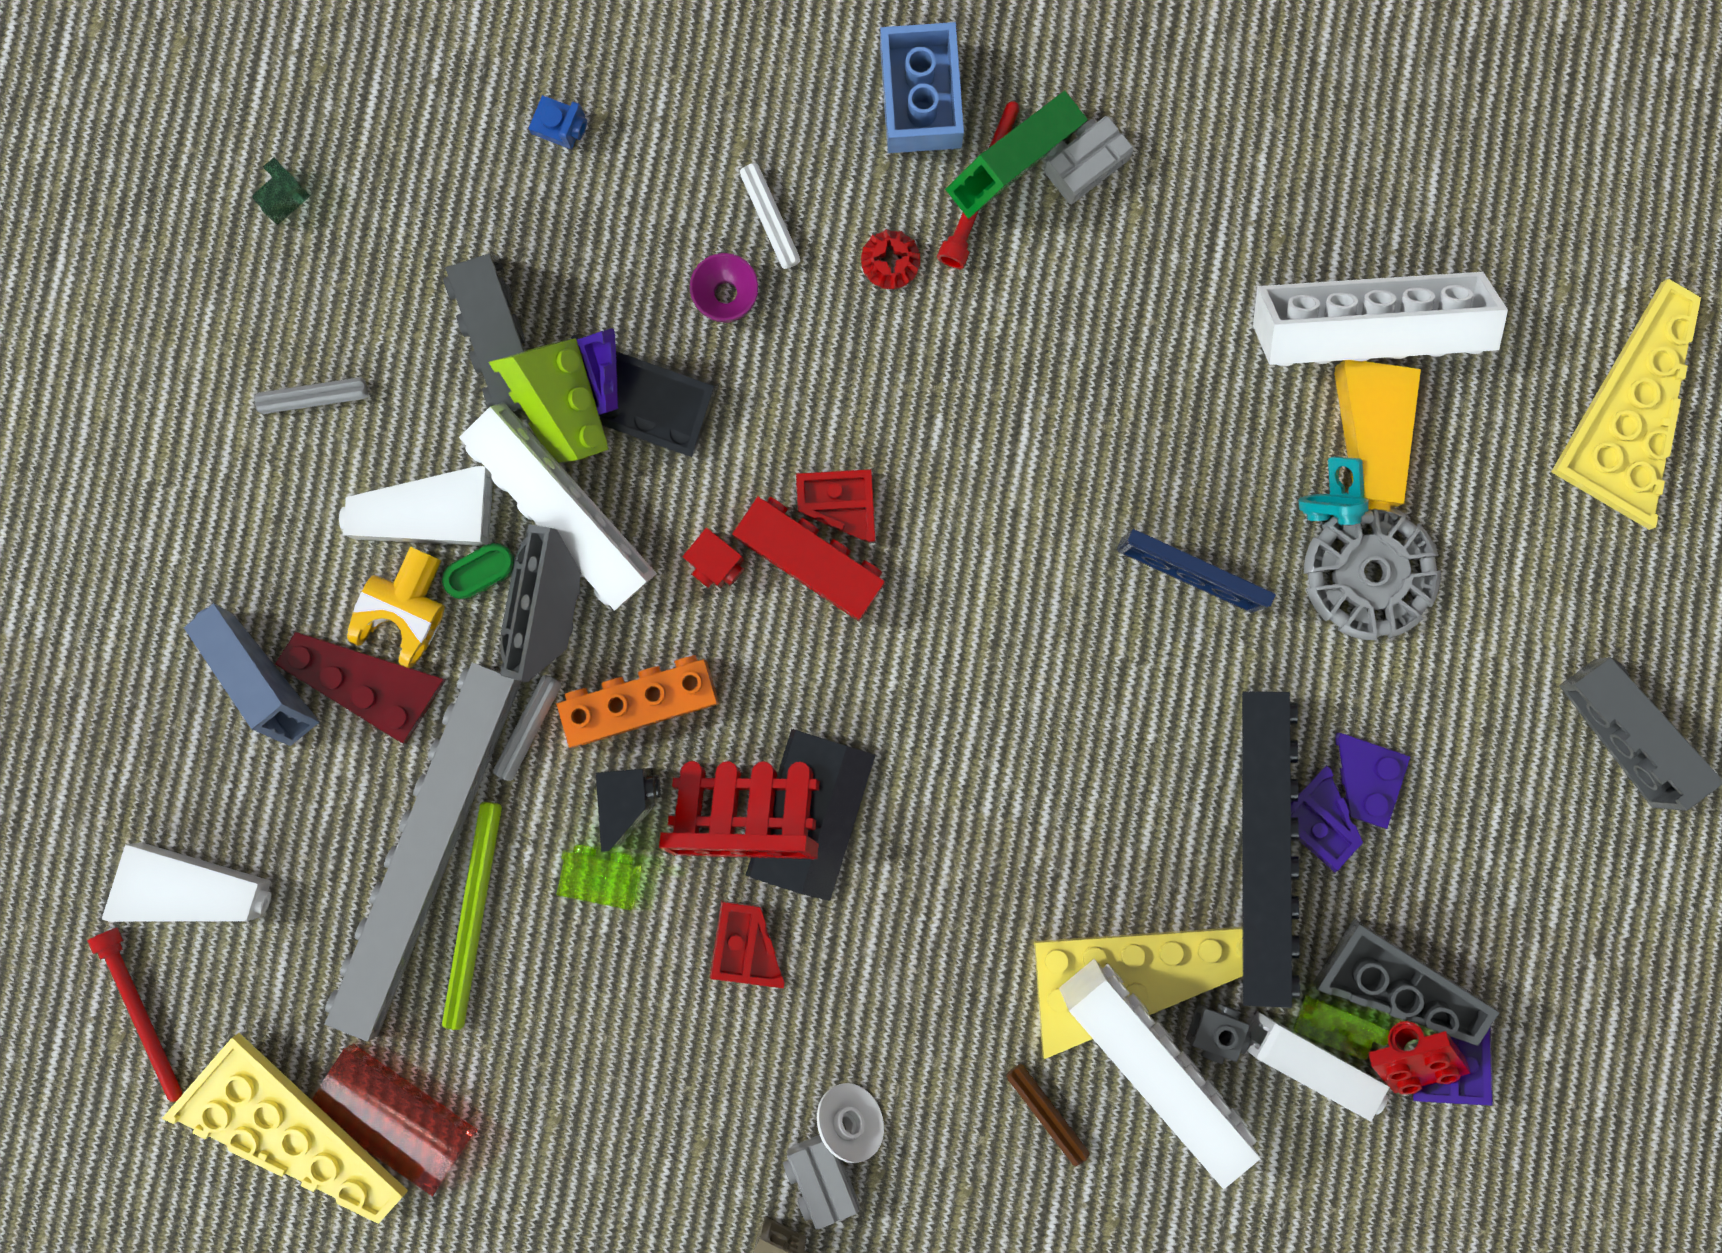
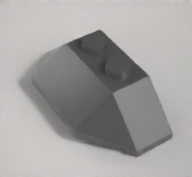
M529 524L526 530V538L522 541L515 557L500 634L501 658L503 661L501 676L529 682L568 648L569 637L573 631L576 600L580 594L581 572L557 529Z

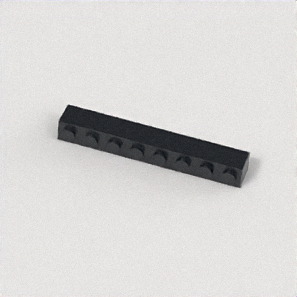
M1242 691L1243 1006L1292 1008V999H1300L1299 975H1292V959H1299L1300 952L1299 935H1292V919H1299V896L1291 895V880H1299V857L1291 856V841H1298L1299 837L1298 817H1291V802H1298V779L1291 778L1290 763H1298V740H1290V725H1297L1298 704L1297 702H1290V692Z

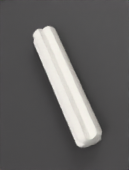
M752 163L743 167L740 170L741 178L781 267L788 269L797 265L800 262V256L759 165Z

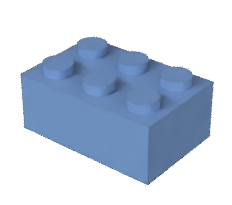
M956 22L880 27L887 152L901 153L962 148L964 126Z

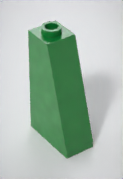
M1064 90L980 154L945 190L969 219L1046 157L1057 145L1067 140L1088 119Z

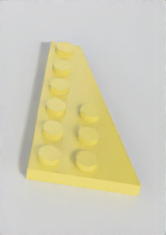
M1242 927L1034 941L1043 1058H1049L1093 1039L1069 1012L1059 990L1064 983L1093 959L1102 968L1109 964L1122 979V984L1129 991L1130 994L1127 997L1134 993L1147 1008V1013L1151 1015L1242 977Z

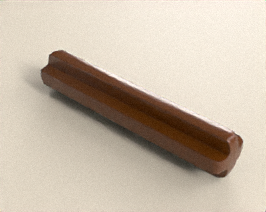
M1018 1064L1006 1074L1008 1081L1072 1165L1078 1166L1090 1156L1088 1149L1024 1065Z

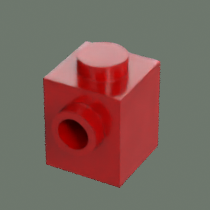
M707 527L682 556L695 568L691 575L707 588L713 583L720 589L725 583L731 586L744 571V568L740 566L744 561L743 557Z

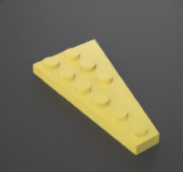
M1670 279L1661 282L1551 471L1553 474L1648 530L1656 528L1658 515L1655 513L1658 498L1663 494L1665 481L1662 478L1666 458L1670 457L1681 402V399H1678L1681 381L1685 380L1688 367L1685 365L1688 345L1693 341L1701 297Z
M240 1033L229 1040L162 1117V1119L172 1124L180 1122L194 1129L193 1134L203 1139L211 1137L227 1145L228 1151L281 1177L287 1174L301 1181V1186L312 1192L318 1189L334 1197L337 1204L378 1224L408 1192L396 1178Z

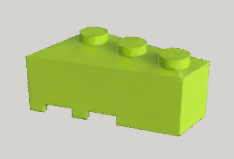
M576 338L551 343L488 362L494 372L501 374L511 390L508 394L514 403L521 405L530 419L528 425L558 463L580 460L609 450Z

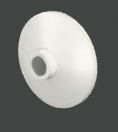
M843 1083L829 1089L821 1098L817 1110V1127L826 1148L835 1157L848 1163H859L871 1158L880 1148L884 1135L883 1116L872 1095L858 1085Z

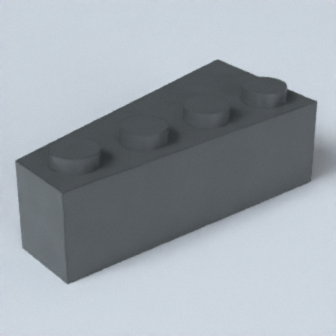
M488 253L445 267L448 277L443 278V282L451 300L456 299L461 314L456 315L462 335L464 337L469 336L474 350L470 351L469 355L476 373H483L487 387L482 388L488 408L501 403H505L512 411L522 408L519 403H514L508 394L511 390L501 374L494 372L488 363L524 352L522 343H525V337L521 322L516 314H511L509 307L513 306L512 301H514L510 288L506 285L503 277L499 278L497 271L503 270L500 257Z

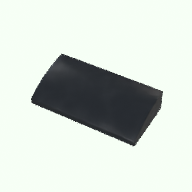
M582 334L572 335L571 339L576 338V340H578L586 336ZM616 347L618 409L599 414L601 424L693 457L720 383Z

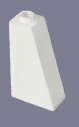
M475 466L346 497L345 507H342L340 510V528L344 529V536L356 540L485 546L489 544L493 486L492 474L485 466Z
M146 843L125 844L102 920L109 922L249 921L260 918V915L266 912L271 901V892L268 891L271 881Z
M1257 1011L1248 1030L1251 1032V1040L1247 1049L1256 1059L1369 1121H1372L1375 1114L1378 1115L1383 1111L1388 1101L1386 1093L1390 1088L1389 1086Z

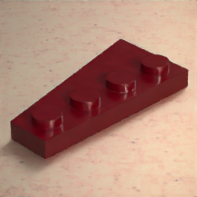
M298 632L294 633L275 665L402 744H407L447 680Z

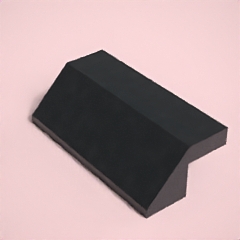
M791 729L777 773V779H787L789 767L795 762H803L812 769L813 779L820 781L819 791H812L809 816V818L816 820L815 830H808V837L819 844L818 859L751 857L746 876L802 895L830 901L876 755ZM775 790L773 818H783L786 794L784 790ZM772 829L771 835H782V829Z

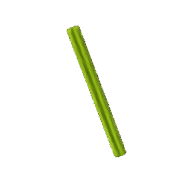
M481 802L479 806L442 1026L446 1029L461 1030L465 1025L502 810L501 805L494 802Z

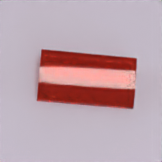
M354 1043L344 1048L312 1099L319 1108L363 1149L432 1197L478 1131V1129Z

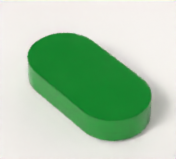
M487 544L450 564L443 573V587L454 598L461 600L471 599L509 578L512 575L515 556L509 548L502 544Z

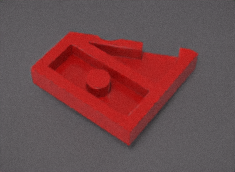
M721 900L710 979L784 989L785 982L781 975L773 944L759 905Z

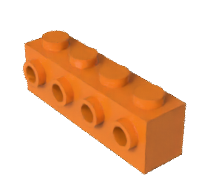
M696 655L674 661L676 668L661 672L660 666H655L639 671V679L625 683L624 678L619 677L602 682L603 689L588 694L587 688H582L566 693V701L556 703L569 748H576L719 705L708 662L704 659L698 661Z

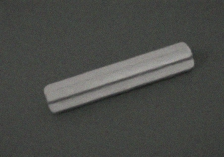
M358 377L259 392L255 394L254 401L257 412L268 414L365 399L368 397V387L366 381Z
M548 675L541 677L493 769V773L497 777L506 781L514 779L561 688V682Z

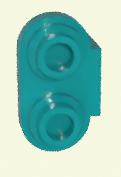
M1331 457L1328 459L1330 494H1313L1299 498V510L1307 514V520L1324 521L1330 519V515L1338 518V524L1341 525L1361 523V516L1369 511V500L1364 498L1363 462L1360 458ZM1342 466L1349 468L1353 474V483L1348 488L1349 493L1345 492V486L1339 479V470Z

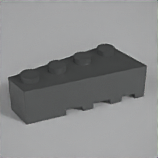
M1611 657L1594 659L1559 685L1651 808L1688 811L1722 785V779L1629 678L1627 670L1618 661L1613 660Z
M1355 918L1313 981L1316 989L1321 992L1348 999L1350 1002L1371 1007L1402 1020L1417 1023L1439 1033L1446 1031L1451 1037L1477 1046L1499 1014L1490 1003Z

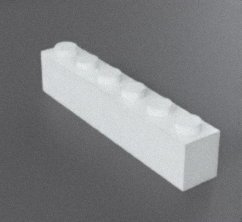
M505 403L489 407L459 437L465 443L467 453L491 472L493 482L501 490L508 491L517 501L519 511L526 518L534 520L538 526L557 529L577 564L581 577H585L594 587L596 597L603 604L611 606L615 611L657 574Z

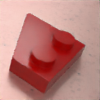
M871 469L796 474L798 513L865 542L876 543Z

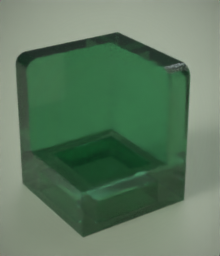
M273 157L263 166L272 178L252 195V198L261 207L266 216L279 225L311 195Z

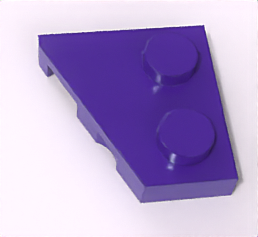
M614 328L577 340L598 415L618 409L616 342Z
M1336 733L1335 742L1336 745H1339L1342 768H1339L1341 782L1346 791L1344 800L1350 811L1349 817L1388 829L1410 756L1343 733Z
M1326 765L1298 795V802L1291 803V817H1298V841L1336 873L1363 844L1356 825L1351 822L1349 817L1350 811L1344 798H1341L1332 778L1334 776L1332 770Z
M1491 1027L1478 1046L1451 1037L1467 1059L1471 1073L1460 1076L1461 1078L1451 1084L1433 1083L1422 1086L1420 1091L1414 1093L1413 1101L1493 1106Z

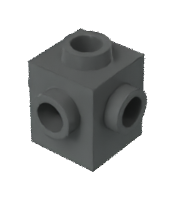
M1198 1003L1186 1040L1192 1046L1202 1049L1201 1056L1220 1064L1224 1063L1225 1058L1237 1062L1240 1053L1245 1054L1249 1047L1251 1032L1248 1030L1250 1025L1239 1018L1241 1012L1219 1003L1216 1010Z

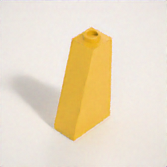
M1343 360L1335 366L1334 375L1348 458H1360L1363 462L1364 498L1369 500V510L1376 509L1390 512L1391 508L1398 507L1404 504L1421 369L1367 361ZM1350 470L1351 480H1352V483H1353V474H1352V472H1351V470Z

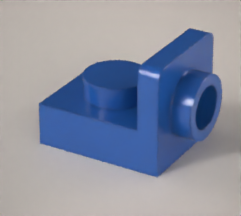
M542 95L528 129L532 135L572 150L576 139L581 140L585 133L587 119L579 103L572 101L569 106Z

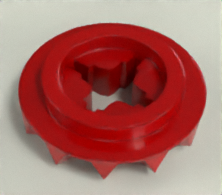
M885 229L876 235L872 234L869 241L863 246L861 266L865 276L874 285L883 289H898L909 284L917 275L920 267V252L915 240L905 235L903 231L897 232ZM889 245L894 255H901L902 259L896 260L894 273H891V267H888L886 261L881 262L880 258L886 256L887 246Z

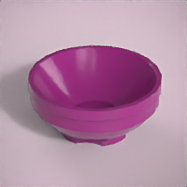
M719 253L705 258L697 265L691 276L689 289L693 303L701 314L710 320L728 323L739 320L750 312L755 305L759 286L757 276L747 261L734 254ZM724 283L733 285L737 290L736 298L726 304L719 302L715 298L716 289Z

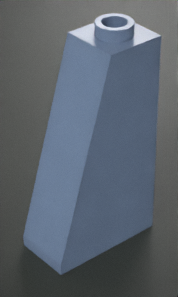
M213 603L208 608L198 612L195 618L183 627L252 730L291 746L320 723L234 614Z

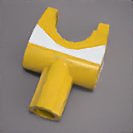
M410 547L394 583L378 575H372L366 582L354 607L348 628V641L360 646L365 642L370 632H374L377 626L383 622L392 621L398 626L402 636L399 664L406 668H412L432 641L445 611L443 604L425 597L442 560Z

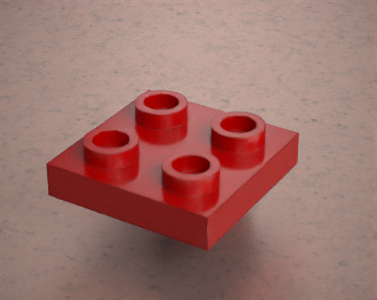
M1410 1021L1399 1022L1391 1028L1388 1035L1389 1047L1368 1052L1372 1068L1395 1094H1413L1420 1091L1422 1086L1433 1083L1451 1084L1461 1078L1460 1076L1471 1073L1467 1059L1446 1031L1426 1036L1417 1024ZM1419 1040L1414 1049L1404 1051L1405 1045L1409 1041Z

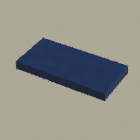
M1132 529L1121 538L1116 549L1119 553L1250 613L1271 607L1276 596L1271 591L1135 529Z

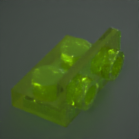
M574 844L573 850L567 849L562 851L561 859L564 861L557 890L558 896L626 910L634 908L642 864L633 862V855L612 852L611 857L596 855L597 848Z
M1305 995L1293 1026V1030L1296 1033L1361 1060L1367 1059L1373 1042L1386 1046L1390 1032L1376 1023L1308 995Z

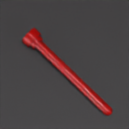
M1011 101L1006 104L989 148L1012 131L1020 111V106L1017 102ZM962 212L953 236H949L947 241H943L937 254V259L940 262L956 269H963L970 254L967 250L969 247L967 239L978 212L969 219Z
M118 927L87 940L93 955L97 953L100 960L105 959L163 1091L170 1102H176L183 1094L182 1089L120 954V951L123 950L121 942L124 941Z

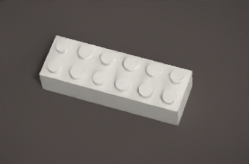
M1484 272L1257 286L1253 327L1269 365L1290 366L1294 363L1308 362L1327 364L1331 361L1339 360L1367 361L1370 358L1386 357L1403 359L1407 356L1417 355L1438 357L1448 353L1466 352L1469 354H1480L1483 351L1499 350L1508 309Z
M1093 959L1059 988L1069 1012L1219 1185L1225 1189L1260 1160L1253 1147L1257 1142L1256 1138L1249 1131L1247 1124L1233 1108L1230 1109L1223 1101L1222 1095L1208 1079L1205 1081L1190 1057L1184 1051L1180 1052L1164 1027L1159 1022L1155 1024V1021L1147 1013V1008L1134 993L1127 997L1130 993L1122 984V979L1109 964L1102 968Z

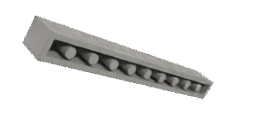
M471 663L470 668H465L462 671L457 683V689L460 690L455 704L451 703L446 709L442 724L446 725L441 739L437 738L430 748L428 760L431 761L427 774H422L415 785L413 795L417 796L412 810H407L401 819L399 831L403 833L398 845L392 846L386 856L384 867L388 868L383 882L379 881L371 893L369 903L373 904L368 918L364 917L357 927L354 938L358 940L354 953H349L342 964L340 975L344 977L339 990L335 989L326 1003L325 1011L329 1014L324 1025L367 1042L379 1035L522 681L501 676V672L477 663Z

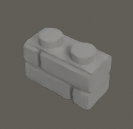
M1104 116L1097 123L1094 119H1090L1077 130L1076 135L1078 137L1068 145L1062 141L1047 154L1049 160L1046 162L1044 172L1071 205L1127 163L1132 156L1133 146L1123 134H1120L1119 129L1108 116Z
M820 1135L788 1148V1160L783 1162V1166L790 1184L798 1183L803 1197L797 1200L805 1221L812 1219L815 1229L819 1230L859 1212L860 1203L843 1161L835 1157L826 1148Z

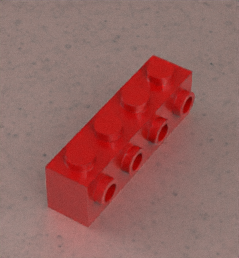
M757 496L732 533L734 538L860 622L885 585V581L879 578L883 572L866 560H863L860 565L849 558L848 555L851 551L835 539L827 543L818 537L817 534L820 530L807 520L800 518L797 523L785 515L788 508L776 499L769 497L765 501Z

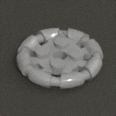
M1391 508L1390 512L1373 509L1361 516V523L1354 525L1338 524V518L1333 516L1322 525L1323 531L1318 538H1312L1304 561V574H1308L1310 587L1306 591L1317 613L1325 621L1330 620L1336 624L1338 631L1363 640H1376L1377 636L1387 635L1388 638H1393L1415 627L1423 620L1421 615L1426 608L1433 606L1441 582V570L1437 571L1435 559L1439 555L1427 531L1419 523L1415 525L1406 518L1407 514ZM1369 523L1372 526L1373 534L1362 536L1361 524ZM1396 531L1405 536L1402 544L1392 538ZM1335 539H1339L1346 544L1339 553L1330 547ZM1409 560H1420L1421 573L1411 574ZM1370 561L1378 563L1382 568V577L1378 582H1371L1365 576L1364 569ZM1333 570L1332 581L1334 584L1325 586L1323 571ZM1408 591L1414 597L1410 605L1401 600ZM1344 600L1355 606L1349 615L1339 608ZM1384 608L1386 618L1382 621H1376L1374 611Z

